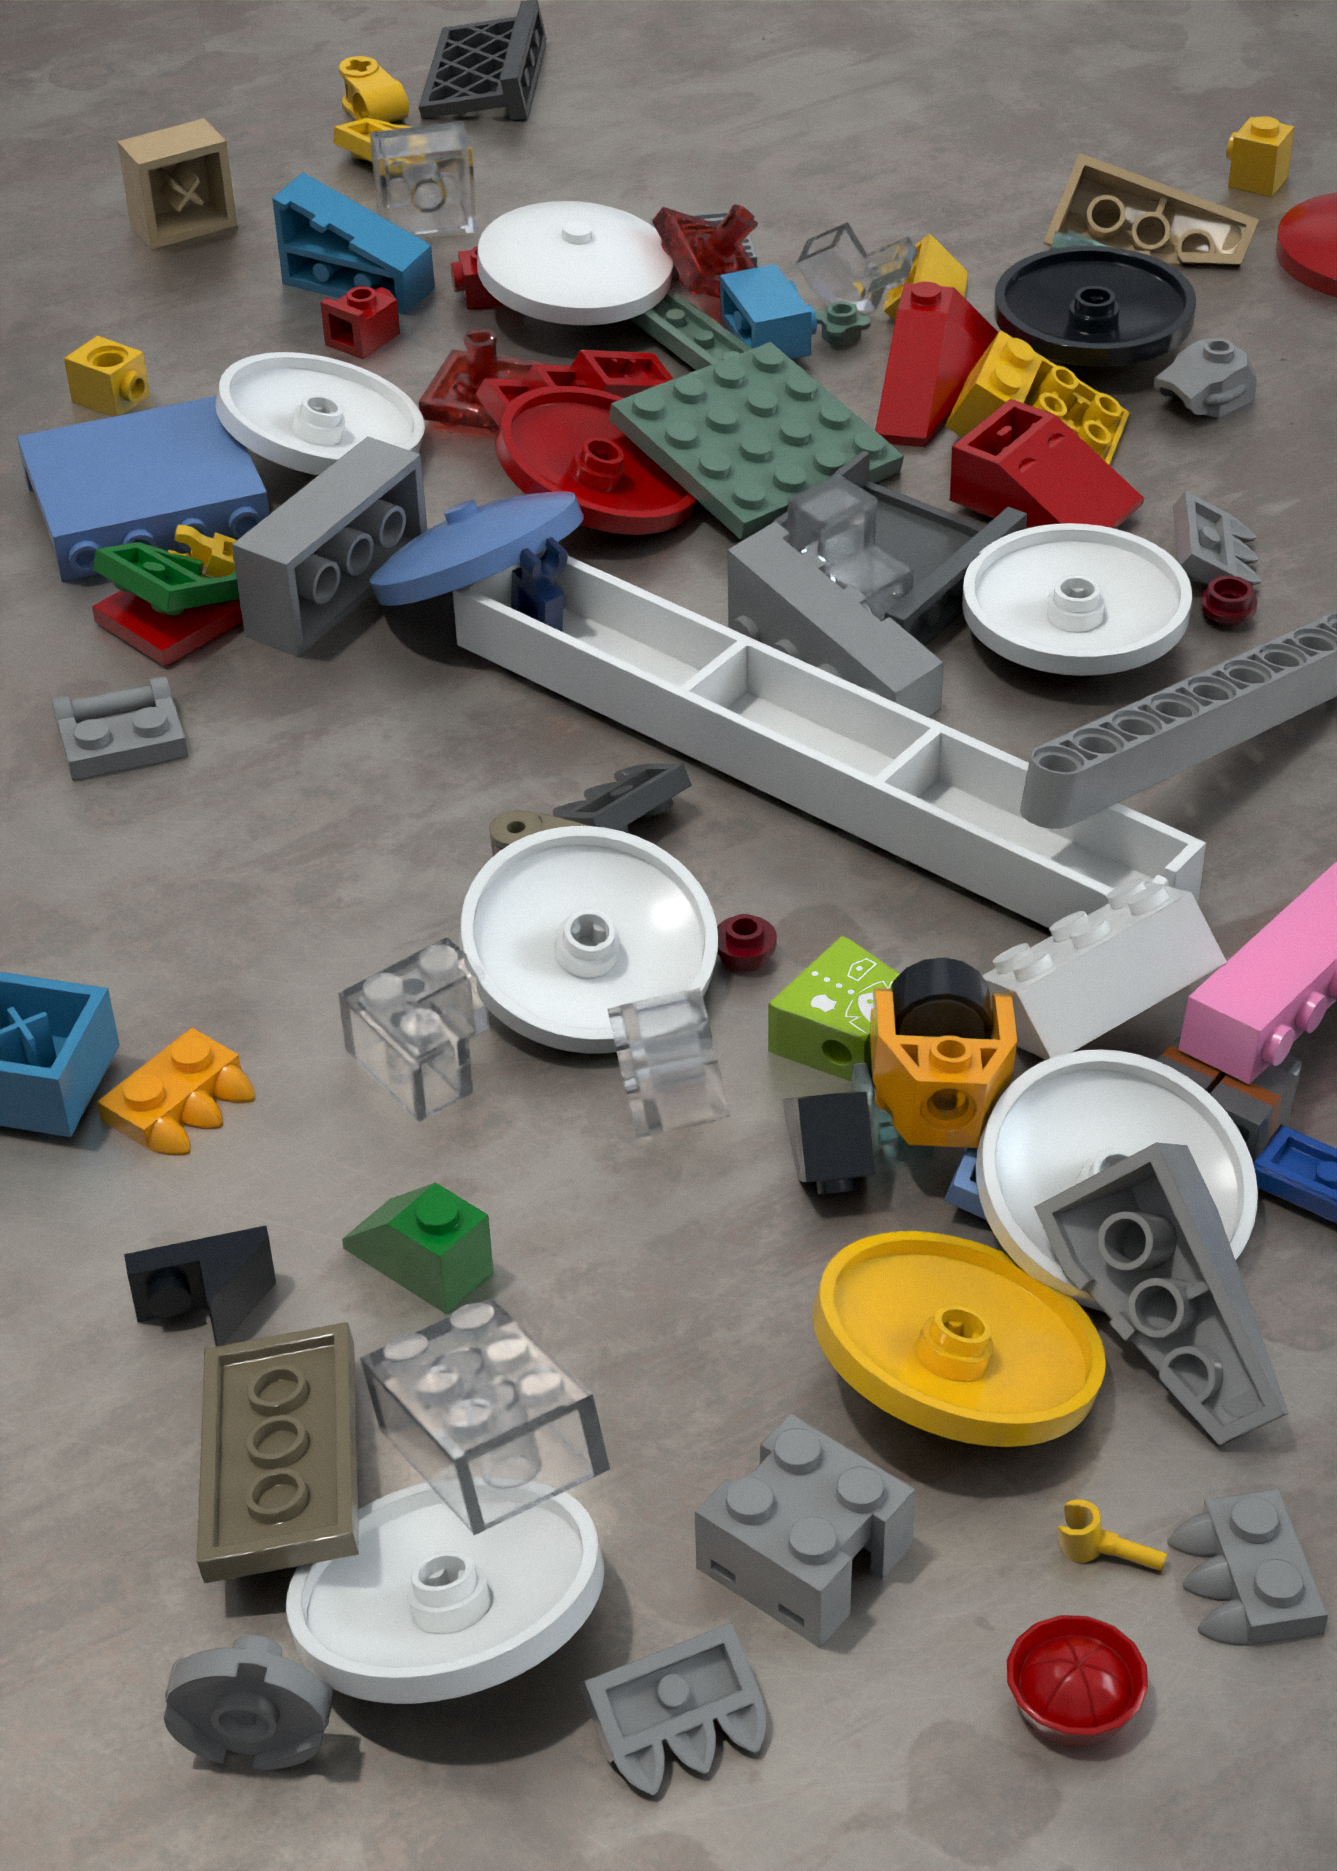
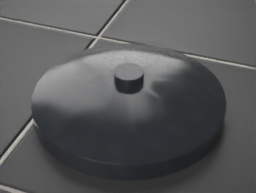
M1106 246L1057 248L1024 258L1003 273L996 285L994 298V317L1000 330L1013 338L1025 341L1036 353L1046 359L1080 366H1121L1161 356L1176 348L1188 337L1194 325L1196 308L1195 291L1188 279L1177 269L1143 253Z

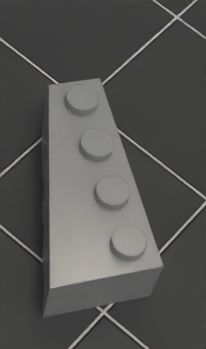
M775 521L727 549L728 628L926 717L941 709L944 662L890 617L882 622L875 617L866 602L867 597L855 587L849 585L842 589L823 573L826 563L811 550L801 554L787 542L790 533Z

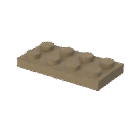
M348 1322L204 1349L197 1564L204 1584L359 1555L354 1341Z

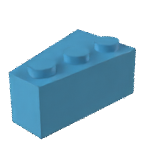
M304 172L272 198L283 284L336 298H341L349 290L359 285L371 287L374 290L383 287L389 290L394 298L397 299L398 313L404 315L411 311L435 288L432 248L429 243Z

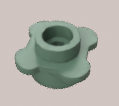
M834 302L827 307V310L815 311L817 324L822 325V338L830 344H853L861 338V330H866L871 326L870 317L861 315L857 311V306L850 302Z

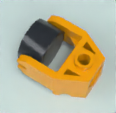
M945 957L924 959L906 967L894 979L891 989L873 988V1009H871L870 1044L873 1083L876 1086L875 1104L892 1117V1125L908 1145L978 1148L981 1134L993 1108L1001 1095L1011 1085L1017 1047L1012 996L1010 994L992 993L990 1001L987 982L977 969L964 961Z

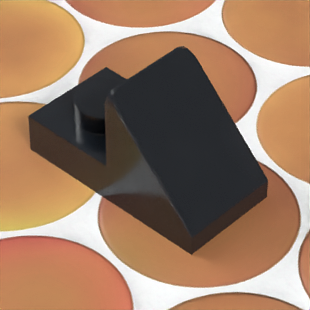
M266 1225L124 1254L137 1322L171 1317L181 1313L209 1308L216 1347L225 1343L276 1284Z

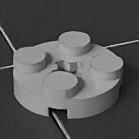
M244 1635L234 1641L232 1648L223 1647L204 1650L174 1662L165 1693L167 1705L163 1718L166 1729L177 1742L189 1751L207 1760L225 1764L227 1750L239 1754L254 1755L251 1769H282L301 1764L317 1754L322 1745L324 1731L329 1724L334 1692L329 1684L320 1680L311 1671L288 1658L282 1657V1648L276 1641L261 1635Z

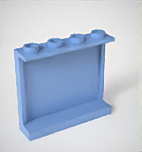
M216 396L17 436L25 481L29 491H34L55 549L61 582L98 575L99 573L93 570L95 551L99 548L140 542L163 549L166 552L173 550L180 554H186L191 551V548L184 543L174 540L177 525L191 526L199 533L213 538L216 532L238 540L270 514L267 491L247 448L225 429L218 418L215 408Z

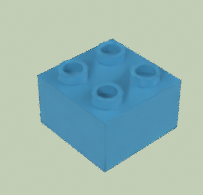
M0 972V1126L66 1137L72 1136L120 1046L108 988Z

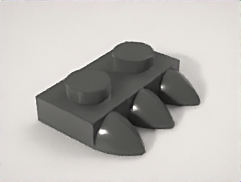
M684 764L636 765L615 772L614 778L617 782L586 789L584 791L586 800L554 808L553 816L589 826L604 827L628 833L627 825L639 817H650L666 811L674 804L672 797L689 788L692 784Z

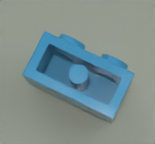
M776 264L720 275L721 320L731 333L751 348L771 342L791 360L811 355V335L817 332V319L814 309L810 304L807 305L797 292L794 282L788 281Z

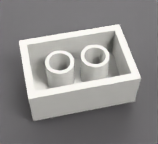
M1134 879L1110 891L1106 895L1109 903L1087 915L1085 911H1079L1054 923L1049 929L1052 936L1030 948L1028 943H1023L998 955L993 960L996 968L982 975V977L988 984L990 999L992 993L1010 994L1012 996L1017 1047L1045 1060L1074 1052L1226 964L1227 961L1192 892L1148 881L1143 883L1142 879Z

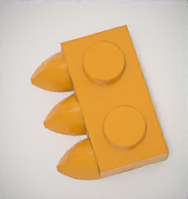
M192 1027L99 1099L97 1104L101 1121L146 1149L165 1155H186L190 1153V1141L180 1123L201 1129L221 1128L223 1126L222 1113L212 1097L227 1102L245 1103L255 1100V1092L252 1082L241 1070L239 1055Z

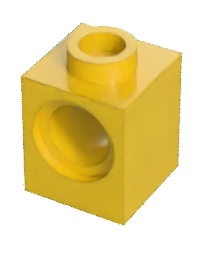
M97 335L64 358L71 401L114 417L125 414L150 396L144 352Z

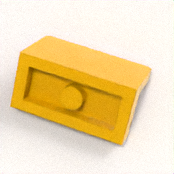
M929 233L894 262L883 311L895 322L904 283L934 282L939 286L954 287L964 297L968 272Z

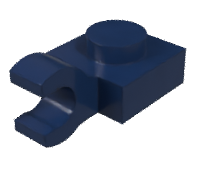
M550 537L546 539L545 545L547 549L540 559L528 548L521 551L519 557L520 567L512 570L511 608L562 632L563 610L565 609L566 602L564 593L555 582V579L565 568L568 554L554 538Z

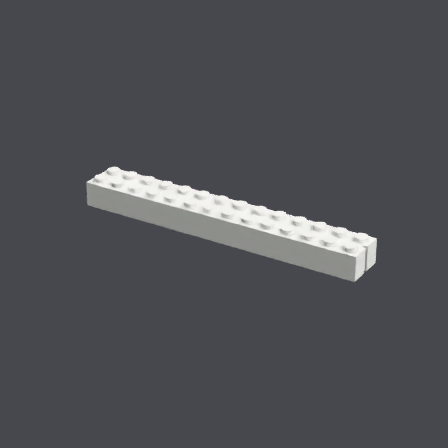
M545 550L536 554V556L540 559L545 553ZM568 556L565 568L555 579V582L564 593L566 602L565 609L563 610L562 632L511 608L512 570L519 568V564L453 591L458 646L1045 927L1050 928L1060 919L1075 912L1085 911L1087 915L1109 903L1106 895L1110 891L1134 879H1142L1143 883L1148 881L1190 891L1196 902L1199 900L1206 842L1119 803L1062 829H1049L1034 825L1023 818L1020 813L1028 762Z

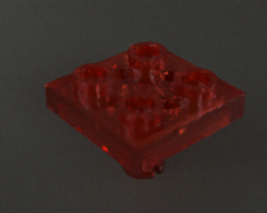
M733 205L720 224L662 207L652 220L662 240V248L671 257L679 273V281L693 294H705L720 299V275L755 268L742 243L756 229L758 222L754 220L755 216L741 205Z
M488 329L469 331L466 333V337H464L466 351L451 350L418 402L419 410L423 419L427 421L440 422L445 426L462 425L483 428L497 433L499 426L476 396L484 379L524 380L533 364L548 365V362L498 356L496 348L497 335L495 332Z

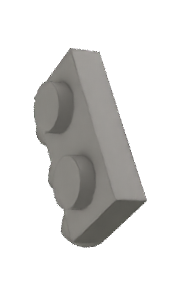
M1185 491L1173 505L1178 563L1185 570L1188 578L1197 584L1209 585L1210 581L1214 578L1229 575L1241 577L1250 582L1252 586L1260 584L1262 579L1246 565L1257 562L1259 557L1244 544L1245 542L1255 540L1256 535L1231 514Z
M1279 1488L1205 1499L1203 1513L1197 1514L1180 1524L1167 1539L1168 1546L1180 1552L1199 1557H1212L1195 1567L1182 1582L1183 1589L1206 1599L1227 1601L1212 1610L1198 1626L1199 1634L1211 1640L1230 1645H1253L1324 1634L1328 1613Z
M733 1622L579 1684L608 1763L614 1761L620 1772L631 1784L650 1795L658 1792L662 1782L665 1756L662 1741L666 1740L672 1752L684 1764L697 1772L705 1774L709 1772L715 1753L716 1734L713 1720L716 1719L722 1730L736 1744L752 1753L760 1750L766 1730L764 1701Z

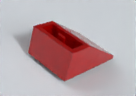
M1013 399L1008 400L952 446L949 501L967 507L977 514L987 515L992 518H996L1009 506L1027 513L1026 529L1042 525L1066 523L1090 524L1116 529L1140 508L1144 502V497L1056 415Z

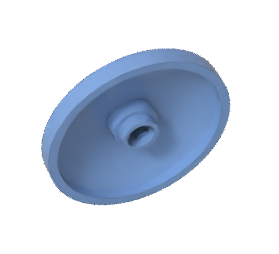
M568 491L525 494L500 499L478 507L475 500H469L444 512L445 521L426 530L395 552L371 575L369 582L381 605H402L439 596L488 578L521 563L519 557L521 551L526 548L535 555L547 549L545 545L546 539L552 537L557 542L582 523L584 515L575 494Z

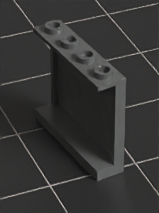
M862 451L773 522L776 521L790 533L787 542L799 553L804 554L811 550L826 563L823 573L842 589L852 585L867 597L866 602L871 608L873 615L881 622L890 617L922 645L926 646L963 613V583L969 564L996 540L1016 531L1026 529L1027 513L1008 506L986 526L977 524L870 482V453Z

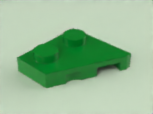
M140 542L99 548L95 551L94 571L115 582L114 586L117 589L136 594L151 603L152 609L163 614L179 615L188 608L240 599L236 571L228 576L209 577L202 574L204 561L184 555L172 554L163 549Z

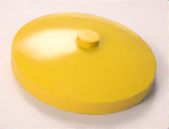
M898 1231L868 1236L853 1242L839 1251L828 1263L823 1272L812 1307V1321L818 1343L831 1365L850 1386L890 1415L929 1433L956 1441L984 1446L1017 1447L1054 1440L1076 1428L1087 1417L1093 1407L1105 1375L1106 1359L1102 1340L1089 1316L1072 1297L1030 1277L1007 1253L952 1235L921 1231Z

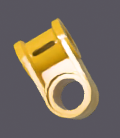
M354 56L344 59L339 64V74L344 79L346 93L342 98V107L355 120L372 118L392 123L408 118L409 103L402 84L391 77L375 59L367 56Z

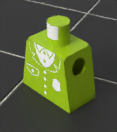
M841 936L768 1003V1051L856 1084L868 1082L872 1078L870 1015L871 1009H873V988L891 989V984L899 973L852 940Z

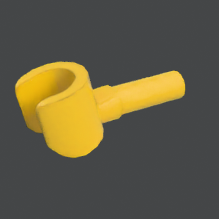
M1074 1499L1064 1505L1065 1520L1069 1527L1057 1526V1535L1060 1549L1067 1559L1075 1563H1086L1103 1553L1162 1572L1167 1553L1121 1538L1119 1534L1104 1530L1102 1528L1100 1511L1092 1502Z

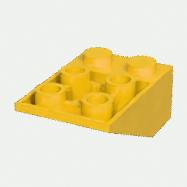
M1000 330L970 372L945 427L963 438L1008 400L1013 399L1056 415L1106 463L1110 464L1130 412L1121 407L1112 396L1099 393L1077 379L1075 374L1069 369L1057 366L1036 353L1025 341L1013 338Z

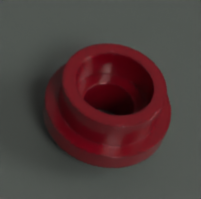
M1227 575L1210 581L1208 588L1201 595L1200 608L1208 618L1217 624L1234 626L1251 619L1255 615L1258 601L1253 593V586L1250 582L1241 577Z
M740 914L722 921L717 926V954L720 956L722 963L731 970L752 972L761 969L768 963L770 956L776 949L777 934L775 928L763 918L750 914Z

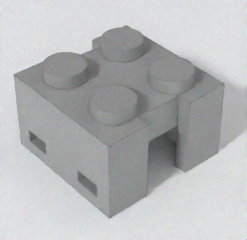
M790 1413L760 1443V1465L748 1477L737 1479L734 1482L725 1479L695 1510L696 1568L810 1643L821 1648L850 1616L853 1557L862 1548L870 1551V1571L883 1579L912 1547L915 1489Z

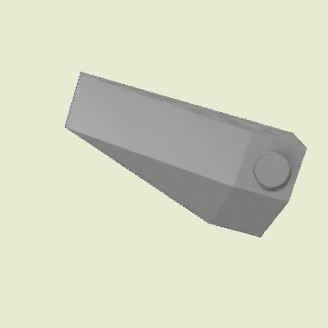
M1156 1142L1034 1206L1063 1272L1080 1291H1086L1112 1319L1110 1321L1111 1326L1125 1341H1131L1158 1370L1159 1379L1218 1445L1226 1444L1289 1414L1218 1209L1187 1145Z

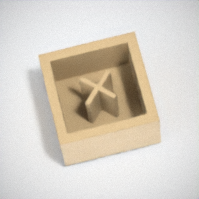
M205 118L117 141L130 226L151 250L238 226L227 141Z

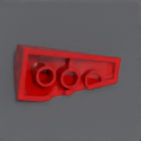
M928 281L916 284L904 283L897 309L875 431L890 444L926 447L946 425L970 372L998 334V331L954 287L939 286L934 282Z

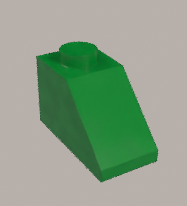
M436 1182L390 1198L342 1239L343 1249L445 1314L451 1311L494 1272L488 1214Z

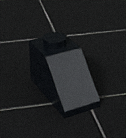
M843 1092L783 1099L784 1114L799 1181L806 1183L816 1182L817 1194H829L859 1190L858 1177L876 1175L867 1092Z

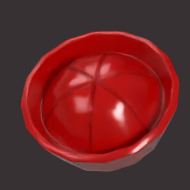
M1059 1615L1035 1623L1016 1639L1007 1658V1684L1026 1722L1042 1737L1064 1746L1089 1747L1110 1740L1138 1713L1149 1689L1147 1664L1136 1644L1115 1626L1089 1616Z

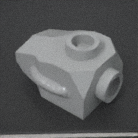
M1222 338L1201 339L1190 344L1177 354L1174 363L1154 378V388L1161 395L1179 396L1185 402L1184 406L1195 415H1209L1219 418L1255 400L1257 378L1248 353L1234 346L1231 341Z

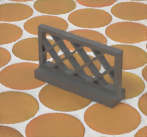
M538 0L521 1L516 17L442 28L419 103L421 119L507 107L510 121L528 117L547 40Z

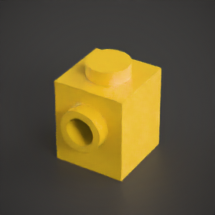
M1260 116L1256 118L1250 117L1238 132H1233L1226 149V158L1231 160L1228 187L1272 197L1289 176L1295 126L1279 123L1273 117Z

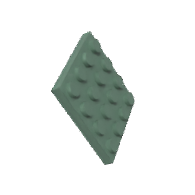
M771 342L613 402L610 407L609 421L741 540L772 524L777 517L786 513L801 501L807 493L816 489L840 467L846 465L862 451L870 453L869 481L873 483L900 473L904 455Z

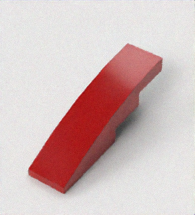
M580 350L572 365L533 364L524 380L485 378L476 396L499 426L503 412L508 404L521 394L534 389L550 386H577L596 389L626 398L674 378L655 353Z

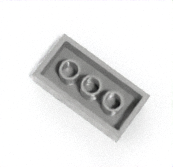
M367 436L232 544L245 637L299 657L374 593L369 582L371 575L400 548L428 530L421 454Z

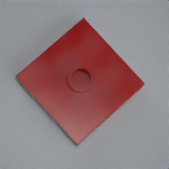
M120 590L92 606L94 620L97 624L164 667L243 622L240 599L188 608L182 614L168 615L152 609L151 603L136 594Z

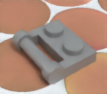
M166 675L149 678V684L71 701L69 695L51 699L72 781L188 756L186 739ZM136 710H138L137 712H133V713L118 715V716L109 717V718H104V719H97V718H102V717H107V716H112V715H117V714H121V713H126V712H131V711H136Z

